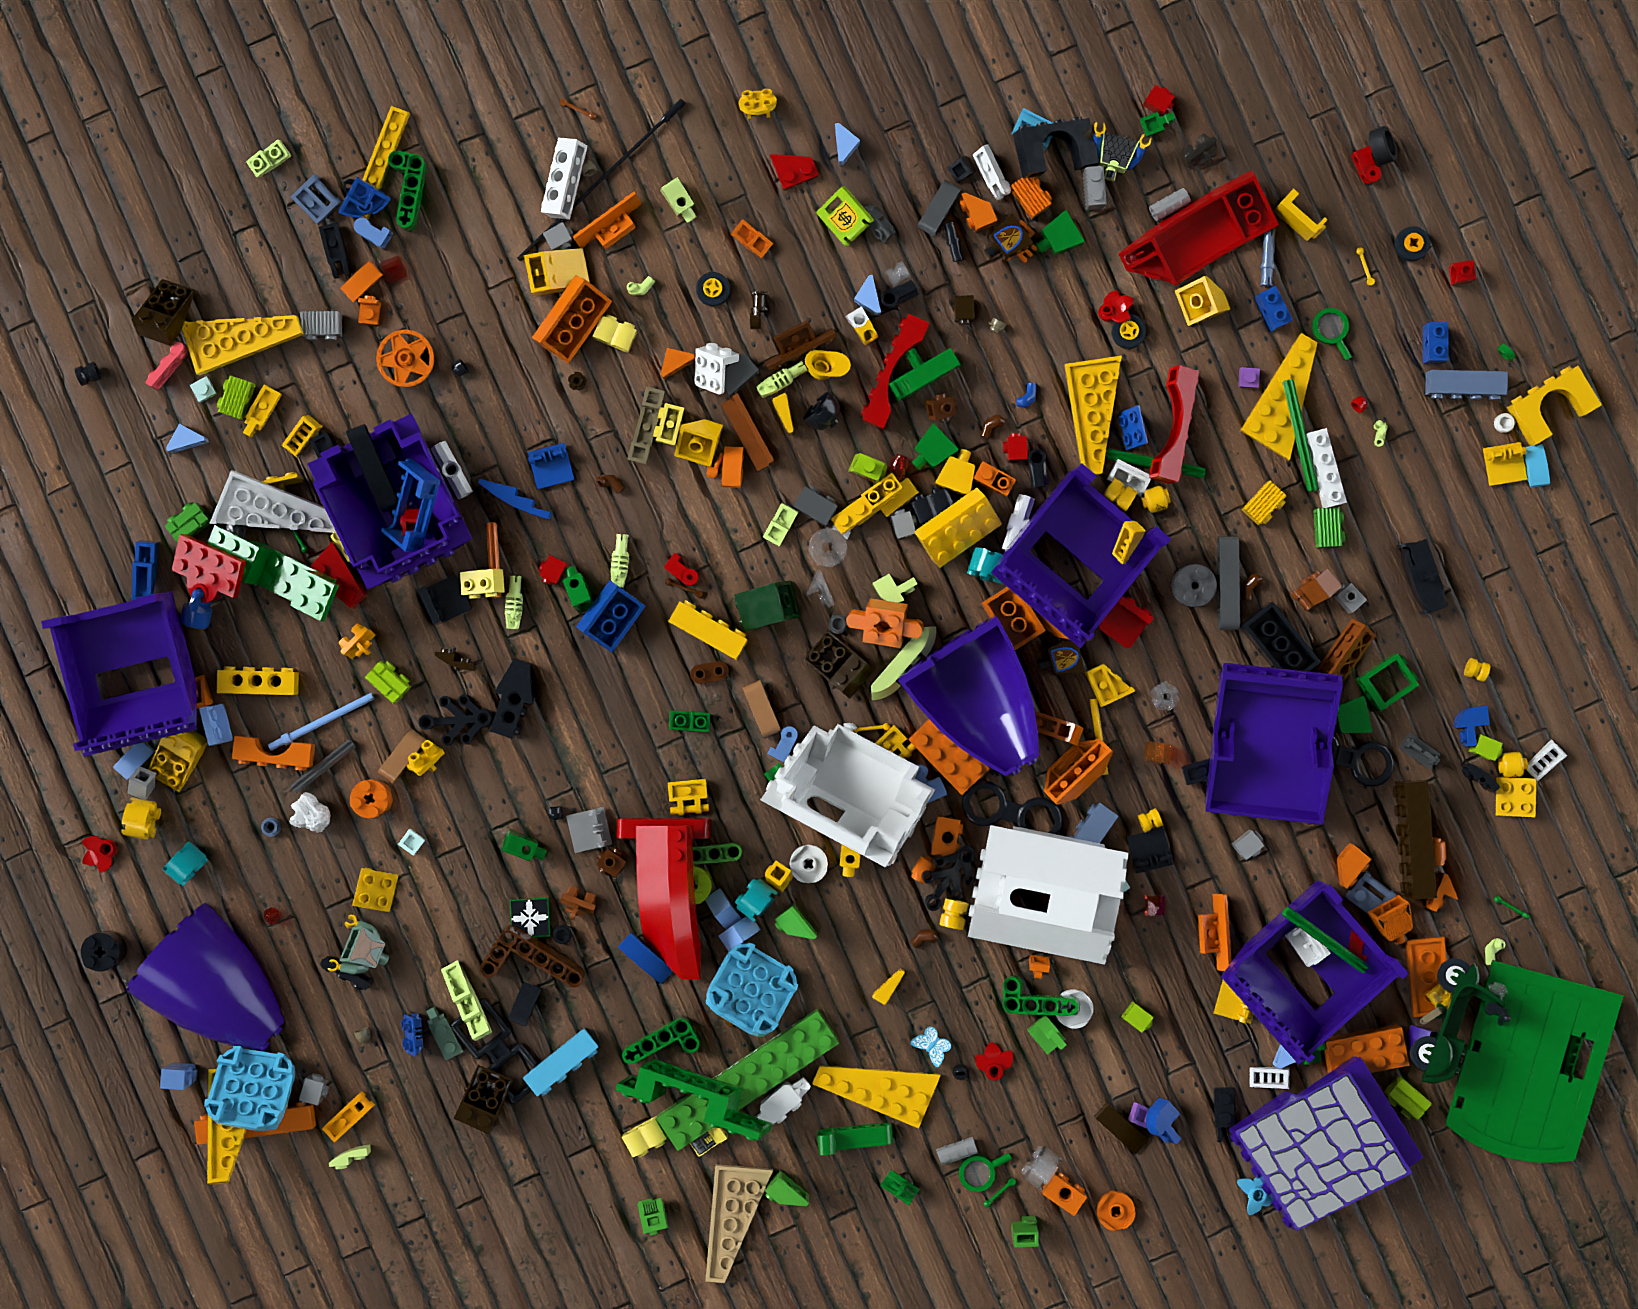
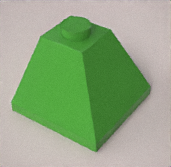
M793 903L775 917L777 921L775 926L781 933L785 931L788 935L809 939L817 937V932Z
M781 1170L778 1171L765 1188L766 1197L773 1203L776 1201L779 1204L807 1206L809 1204V1194Z

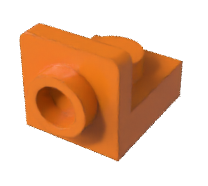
M374 296L358 298L360 303L358 323L379 326L381 303Z

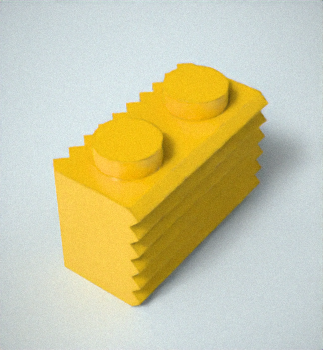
M1267 481L1241 510L1257 525L1266 524L1273 517L1271 513L1274 509L1279 510L1286 503L1284 499L1287 495L1272 481Z

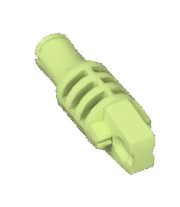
M800 361L789 369L783 368L765 379L756 387L762 398L767 397L792 384L794 378L807 372L806 366L803 365L804 363Z
M616 534V549L612 553L611 581L620 588H624L628 574L629 554L627 552L629 535L623 534L622 538L621 534Z
M509 576V593L506 595L505 602L506 629L517 630L519 629L523 607V596L520 594L522 577L517 576L515 582V576Z

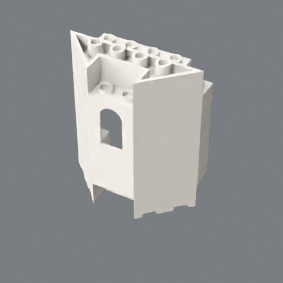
M837 724L834 730L830 729L829 732L813 726L802 743L796 744L793 750L794 754L787 757L784 768L780 767L775 775L776 779L768 783L767 791L760 800L884 867L894 864L904 842L908 837L911 838L915 826L920 821L926 809V804L932 797L935 789L915 779L919 766ZM811 797H818L845 812L840 820L835 822L811 809L807 804V800Z
M990 825L986 849H982L980 860L983 861L982 868L978 867L976 879H979L978 887L974 886L972 898H975V903L970 905L968 916L972 918L968 937L1105 965L1107 955L1111 949V942L1115 938L1114 928L1120 900L1123 899L1124 894L1123 886L1126 877L1125 868L1128 853L1107 849L1104 844L1016 826H1013V829ZM1022 888L1051 894L1047 913L1013 905L1010 901L1011 892Z

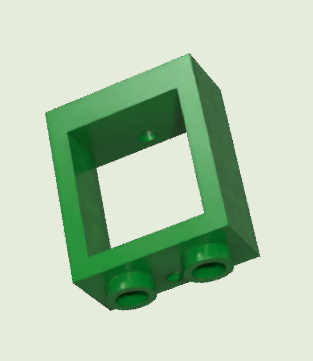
M1391 654L1355 679L1376 711L1384 710L1419 686L1417 682L1418 677L1412 670L1409 671L1406 666L1407 661L1401 654ZM1395 662L1409 682V685L1383 701L1369 678Z

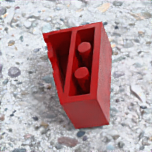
M331 542L310 567L337 579L335 584L339 586L335 595L349 608L356 609L367 596V593L351 569L349 562L335 545V542Z

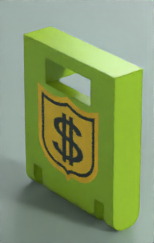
M842 186L816 212L846 247L851 244L850 241H854L869 226L865 220L870 224L874 221L873 217L846 186ZM839 197L842 203L832 211L828 207Z

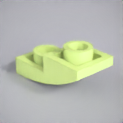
M277 139L264 151H258L246 163L255 176L259 178L291 157V154L283 142Z
M370 1144L358 1146L339 1154L329 1162V1167L335 1166V1169H344L352 1162V1157H354V1160L365 1159L371 1152Z

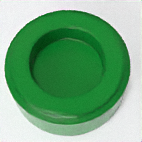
M1503 343L1497 348L1498 353L1508 362H1511L1516 357L1515 353Z

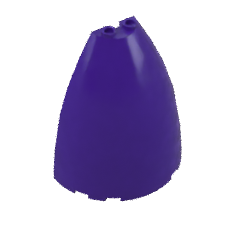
M997 616L990 618V621L987 619L975 626L974 631L969 629L929 654L926 657V661L921 660L913 665L909 672H904L898 680L916 705L958 747L1005 776L1011 774L1013 776L1022 770L1020 766L1025 763L1029 766L1038 760V731L1034 704L1027 678L1010 639Z
M204 903L194 910L195 915L192 913L190 916H186L177 925L178 930L172 931L156 946L136 972L139 975H135L130 979L126 990L150 1009L183 1029L220 1043L263 1052L270 1045L268 1040L271 1036L276 1037L283 1030L281 1026L284 1023V1019L265 974L249 949L228 924L208 904Z

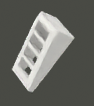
M1550 740L1528 762V769L1526 770L1539 781L1567 755L1553 740ZM1552 749L1557 753L1556 756L1550 752ZM1546 754L1552 759L1550 762L1544 757ZM1540 759L1546 764L1545 767L1538 762ZM1534 764L1541 770L1539 773L1532 767Z
M1250 1067V1087L1289 1089L1290 1067L1280 1069L1277 1067ZM1256 1072H1260V1082H1256ZM1264 1073H1268V1082H1264ZM1272 1073H1276L1275 1082H1272ZM1280 1073L1283 1074V1082H1280Z

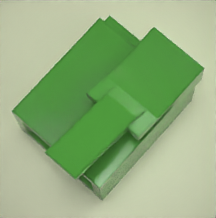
M1043 1015L1034 1025L1027 1029L1047 1055L1057 1046L1060 1050L1066 1046L1064 1042L1066 1040L1065 1037L1046 1015Z
M662 1198L638 1202L637 1205L644 1234L650 1233L651 1236L658 1234V1230L669 1228Z
M1022 1216V1221L1012 1222L1011 1234L1014 1247H1039L1035 1216Z

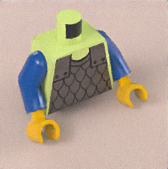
M1096 122L1094 123L1095 133L1093 139L1100 162L1098 166H1104V169H1106L1104 175L1106 180L1115 181L1117 172L1125 173L1126 170H1131L1141 161L1146 147L1151 144L1152 137L1149 142H1144L1143 137L1145 134H1142L1140 144L1138 145L1139 141L1105 132V123H1103V128L1098 130Z

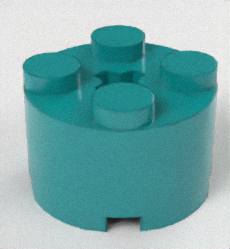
M976 547L973 551L967 574L975 577L979 575L981 580L991 582L993 579V582L1003 584L991 573L1003 554L989 552L987 549Z
M188 841L162 870L176 883L184 886L195 875L193 870L197 872L208 859L203 852Z
M761 878L758 880L753 879L747 886L749 890L746 894H741L735 901L737 904L736 908L754 923L757 921L755 917L758 915L762 916L774 901V898H772L773 894L778 895V892Z

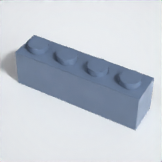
M1430 370L1426 372L1425 395L1431 396L1432 399H1443V396H1451V399H1462L1463 396H1470V400H1480L1482 397H1489V400H1501V397L1507 395L1508 372Z
M1097 802L1089 807L1087 810L1088 816L1085 820H1080L1076 826L1077 832L1074 836L1070 835V838L1095 843L1102 841L1118 818V815Z

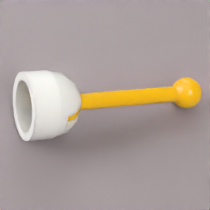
M844 723V727L857 734L858 731L878 729L887 731L890 729V724L884 723L879 726L858 728L853 723Z

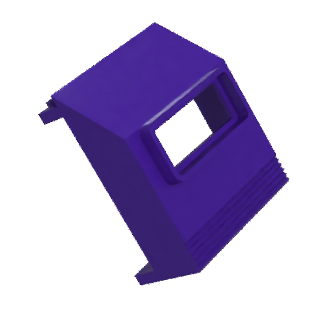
M1080 464L1067 473L1009 544L991 571L996 578L1079 648L1085 642L1092 639L1095 635L1093 633L1094 630L1159 549L1167 545L1171 540L1157 526L1145 531L1143 538L1126 564H1121L1112 552L1124 521L1133 520L1089 484L1097 475L1084 464ZM1044 532L1049 534L1102 579V583L1088 600L1030 552V549Z
M173 592L155 593L121 604L41 621L42 628H50L79 738V742L73 743L74 750H82L83 757L196 730L197 684ZM169 657L175 679L174 683L102 699L96 678L97 673Z
M1318 880L1287 907L1292 908L1347 950L1351 931H1353L1364 943L1362 955H1367L1366 964H1368V969L1365 973L1359 972L1329 950L1330 955L1316 965L1313 964L1311 966L1334 991V994L1317 1010H1314L1265 954L1296 927L1294 923L1285 918L1282 912H1280L1243 946L1221 976L1298 1065L1304 1060L1308 1063L1315 1058L1312 1053L1393 980L1397 977L1404 979L1409 974L1395 958L1386 955L1343 907L1340 903L1343 899L1333 887Z

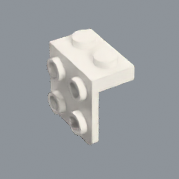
M708 343L704 347L696 348L695 385L717 394H723L725 388V365L738 362L739 354L732 352L730 348H721L716 343Z

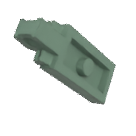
M435 1006L426 1011L430 1018L427 1021L428 1027L445 1060L462 1053L464 1050L456 1034L451 1029L448 1018L444 1014L439 1015Z

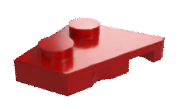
M770 155L783 191L819 177L812 157Z

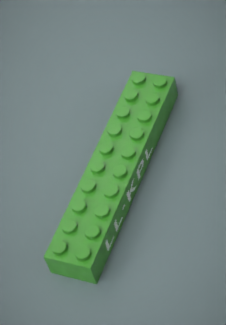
M817 1008L712 1079L742 1089L737 1109L739 1111L838 1045L839 1040ZM689 1093L657 1115V1121L677 1151L713 1128L710 1126V1123L704 1122L709 1099L703 1100L698 1098L696 1094Z

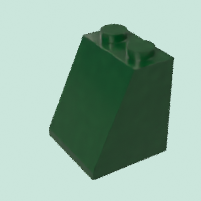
M790 580L768 584L734 595L735 606L740 614V625L744 632L800 617Z

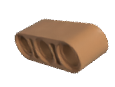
M759 680L742 687L763 738L781 732L761 681Z
M410 729L380 767L378 773L394 784L407 769L406 765L409 763L408 756L414 752L419 753L422 749L421 744L426 739L415 730Z

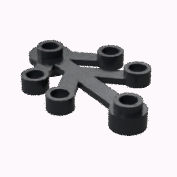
M461 695L458 698V703L461 706H466L474 715L464 714L451 702L450 697L442 696L439 699L440 706L447 708L455 716L433 718L431 715H422L418 720V724L423 730L432 729L434 725L456 724L441 739L445 746L453 744L454 738L467 723H475L467 733L461 735V742L463 744H470L473 741L474 735L481 727L487 728L492 725L494 715L489 709H479L470 701L468 695ZM462 697L467 698L468 701L466 704H463L461 702ZM444 698L448 699L447 705L442 704ZM484 714L488 716L486 722H483L481 719ZM427 718L431 721L429 726L424 724V720ZM465 735L470 737L469 742L464 741ZM446 736H449L451 738V742L449 744L445 743L444 741Z
M964 845L954 854L947 856L937 854L932 859L933 864L938 868L943 867L944 864L955 862L952 867L934 872L930 870L923 871L922 879L925 883H931L933 880L944 878L934 893L929 894L925 898V905L930 911H936L941 907L940 897L951 881L953 886L951 891L952 897L955 900H961L964 897L958 872L962 866L964 869V874L962 875L964 883L967 885L974 883L975 877L972 874L971 862L974 860L975 852L972 847Z

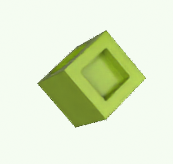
M1476 734L1477 746H1471L1469 752L1489 761H1496L1502 754L1503 749L1501 747L1503 743L1482 734Z
M1133 1001L1121 1016L1141 1033L1144 1030L1147 1031L1152 1026V1019L1154 1018Z

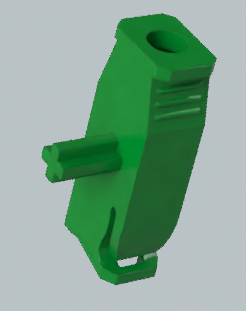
M913 348L905 353L913 370L889 383L888 387L899 403L946 376L951 371L961 367V364L951 348L925 363L921 360L916 349Z

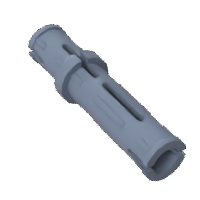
M1274 228L1264 233L1262 264L1260 265L1261 287H1264V285L1265 287L1273 286L1276 233Z

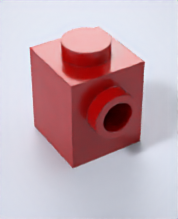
M1155 84L1142 106L1153 113L1158 112L1161 117L1164 113L1168 114L1174 106L1172 100L1175 96L1167 88H1160Z
M1012 433L1010 437L1006 438V442H1003V453H1007V462L1026 461L1028 459L1027 436H1022V433Z
M407 508L404 515L401 516L400 524L403 528V536H405L406 531H414L420 509Z
M549 555L547 560H543L539 567V576L543 577V582L551 586L554 583L559 585L565 573L564 570L569 564Z

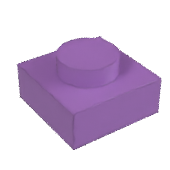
M1239 368L1238 387L1259 388L1260 369Z
M1134 1102L1127 1121L1147 1128L1146 1116L1149 1108Z

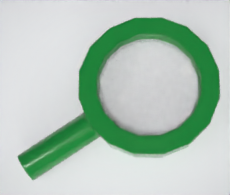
M1336 308L1321 310L1312 321L1311 330L1313 336L1323 344L1332 345L1336 343L1345 361L1350 359L1352 355L1342 340L1349 330L1347 316Z
M1007 1153L993 1161L977 1154L965 1158L959 1166L958 1175L960 1182L971 1192L987 1190L995 1179L994 1169L1012 1160L1010 1154Z

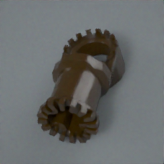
M759 291L751 292L753 307L750 312V329H761L760 315L763 312H768L766 307L767 291H760V293Z

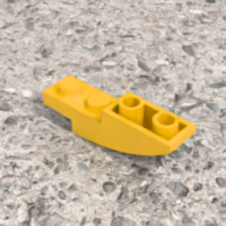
M891 473L861 494L862 497L836 514L831 520L839 532L844 535L853 527L861 525L882 509L903 487L894 474Z

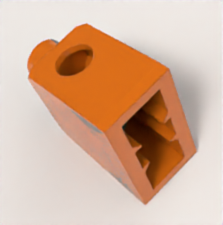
M1397 895L1368 911L1369 916L1382 936L1388 941L1394 940L1395 944L1405 942L1404 934L1413 928L1408 901Z

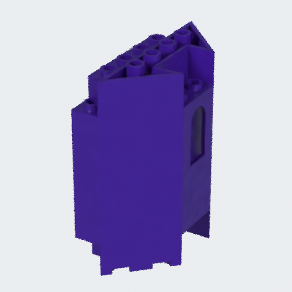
M412 413L395 422L390 419L374 427V432L370 433L396 493L401 491L400 488L404 482L401 479L402 474H406V470L398 465L399 461H406V458L415 460L440 480L422 549L405 552L381 532L382 528H388L389 524H393V518L390 511L382 513L350 443L343 447L336 445L320 453L322 457L307 463L315 480L313 485L352 566L358 569L367 589L390 581L395 583L404 576L414 574L420 570L419 567L425 564L430 566L436 563V559L439 557L447 558L453 555L456 549L472 539ZM415 477L412 481L407 506L408 508L420 509L422 499L415 495L419 480Z

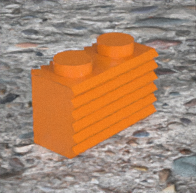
M1022 177L1011 185V192L1032 220L1051 206L1052 197L1046 190L1043 192L1039 186L1041 182L1038 177L1025 179Z

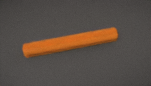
M495 522L486 523L489 569H500L497 524ZM497 593V597L491 598H500L502 595L501 593Z

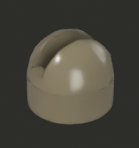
M587 160L588 163H583L581 172L584 177L592 176L597 172L594 162Z
M365 1027L354 1032V1035L359 1042L366 1043L370 1039L371 1033L369 1027Z

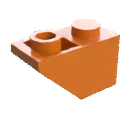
M968 193L961 195L959 204L962 211H966L969 217L966 220L970 229H974V232L977 233L997 224L998 220L990 202Z
M982 461L973 477L974 482L1006 497L1016 481L1015 478Z
M1349 843L1337 857L1339 885L1346 889L1348 887L1351 888L1358 879L1356 877L1360 872L1363 873L1368 869L1369 861L1371 860L1354 844Z

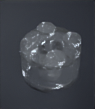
M821 529L814 533L809 541V555L812 561L820 567H835L846 556V540L835 529ZM824 544L827 546L829 544L832 545L831 553L829 551H827L826 553L824 552Z
M1038 1145L1032 1153L1033 1160L1031 1163L1028 1161L1025 1163L1021 1173H1023L1022 1178L1042 1191L1043 1186L1041 1185L1048 1184L1059 1168L1056 1163L1058 1161L1062 1163L1063 1159L1045 1145L1042 1147Z

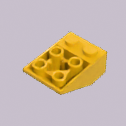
M583 248L544 251L524 255L530 289L534 297L565 291L575 275L590 283Z
M194 730L161 738L148 770L156 773L157 780L180 792L203 755L208 744L207 738Z

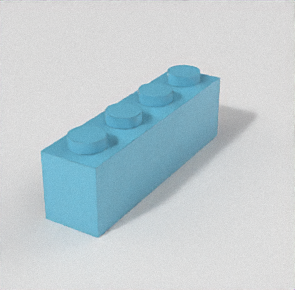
M583 1028L523 1076V1079L536 1096L540 1094L544 1096L552 1090L550 1086L553 1083L557 1082L559 1084L567 1077L566 1073L571 1069L573 1072L582 1065L581 1061L583 1059L593 1057L598 1052L596 1049L599 1046L587 1030Z

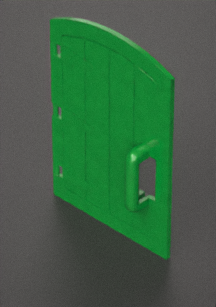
M1492 960L1484 988L1489 990L1491 983L1497 984L1496 991L1503 993L1500 996L1506 998V1006L1504 1008L1510 1011L1511 1020L1505 1022L1502 1026L1498 1025L1497 1019L1499 1016L1487 1015L1483 1009L1486 1002L1480 1000L1445 1124L1472 1144L1503 1157L1538 1163L1573 1161L1576 1159L1624 995ZM1570 1035H1572V1036H1571L1570 1043H1569V1046H1568V1050H1567V1053H1566V1057H1565V1060H1564V1063H1563V1067H1562L1561 1073H1559V1072H1560V1069H1561V1066H1562L1563 1059H1564V1055H1565V1052H1566V1049H1567V1045H1568V1042H1569ZM1585 1038L1594 1041L1584 1077L1581 1079L1575 1076L1574 1070L1583 1039ZM1475 1039L1481 1041L1478 1051L1472 1050ZM1458 1096L1464 1098L1462 1108L1456 1107Z

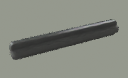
M350 739L345 741L292 783L291 788L296 793L300 792L356 747L354 742Z

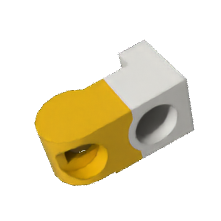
M862 306L845 316L865 346L878 338Z

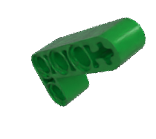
M393 151L388 157L389 164L395 171L405 173L396 221L404 231L410 232L417 225L427 164L420 155ZM397 158H403L400 165H394ZM420 161L421 166L418 169H414L413 164ZM412 180H417L418 184L416 187H409ZM408 199H414L412 206H406ZM407 217H408L409 220H410V222H406V225H405V224L403 223V220L406 221V220H407Z
M1018 975L1009 976L1003 983V1008L1007 1013L1072 1016L1080 1009V1001L1075 996L1023 994V981ZM1009 980L1017 982V989L1010 988ZM1010 999H1014L1017 1002V1008L1009 1006L1008 1002ZM1028 1000H1034L1037 1008H1029ZM1051 1000L1055 1002L1056 1009H1049L1047 1007V1001ZM1069 1002H1071L1072 1005H1075V1007L1072 1010H1070L1069 1006H1063L1061 1008V1005H1067Z
M680 1016L626 1046L622 1053V1058L625 1063L634 1064L676 1040H679L686 1052L694 1053L700 1046V1038L691 1021L685 1016ZM685 1022L687 1029L684 1031L679 1030L677 1023ZM662 1031L670 1033L668 1040L661 1038L660 1033ZM694 1039L697 1045L693 1048L689 1047L686 1044V1040ZM650 1040L654 1046L652 1049H646L643 1042ZM637 1045H639L640 1051L636 1052L634 1058L632 1056L628 1057L629 1050L634 1052L638 1049Z
M885 1122L817 1130L819 1155H832L836 1153V1150L893 1144L892 1124Z

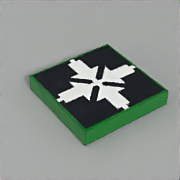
M549 897L510 900L511 925L520 928L533 937L551 936Z

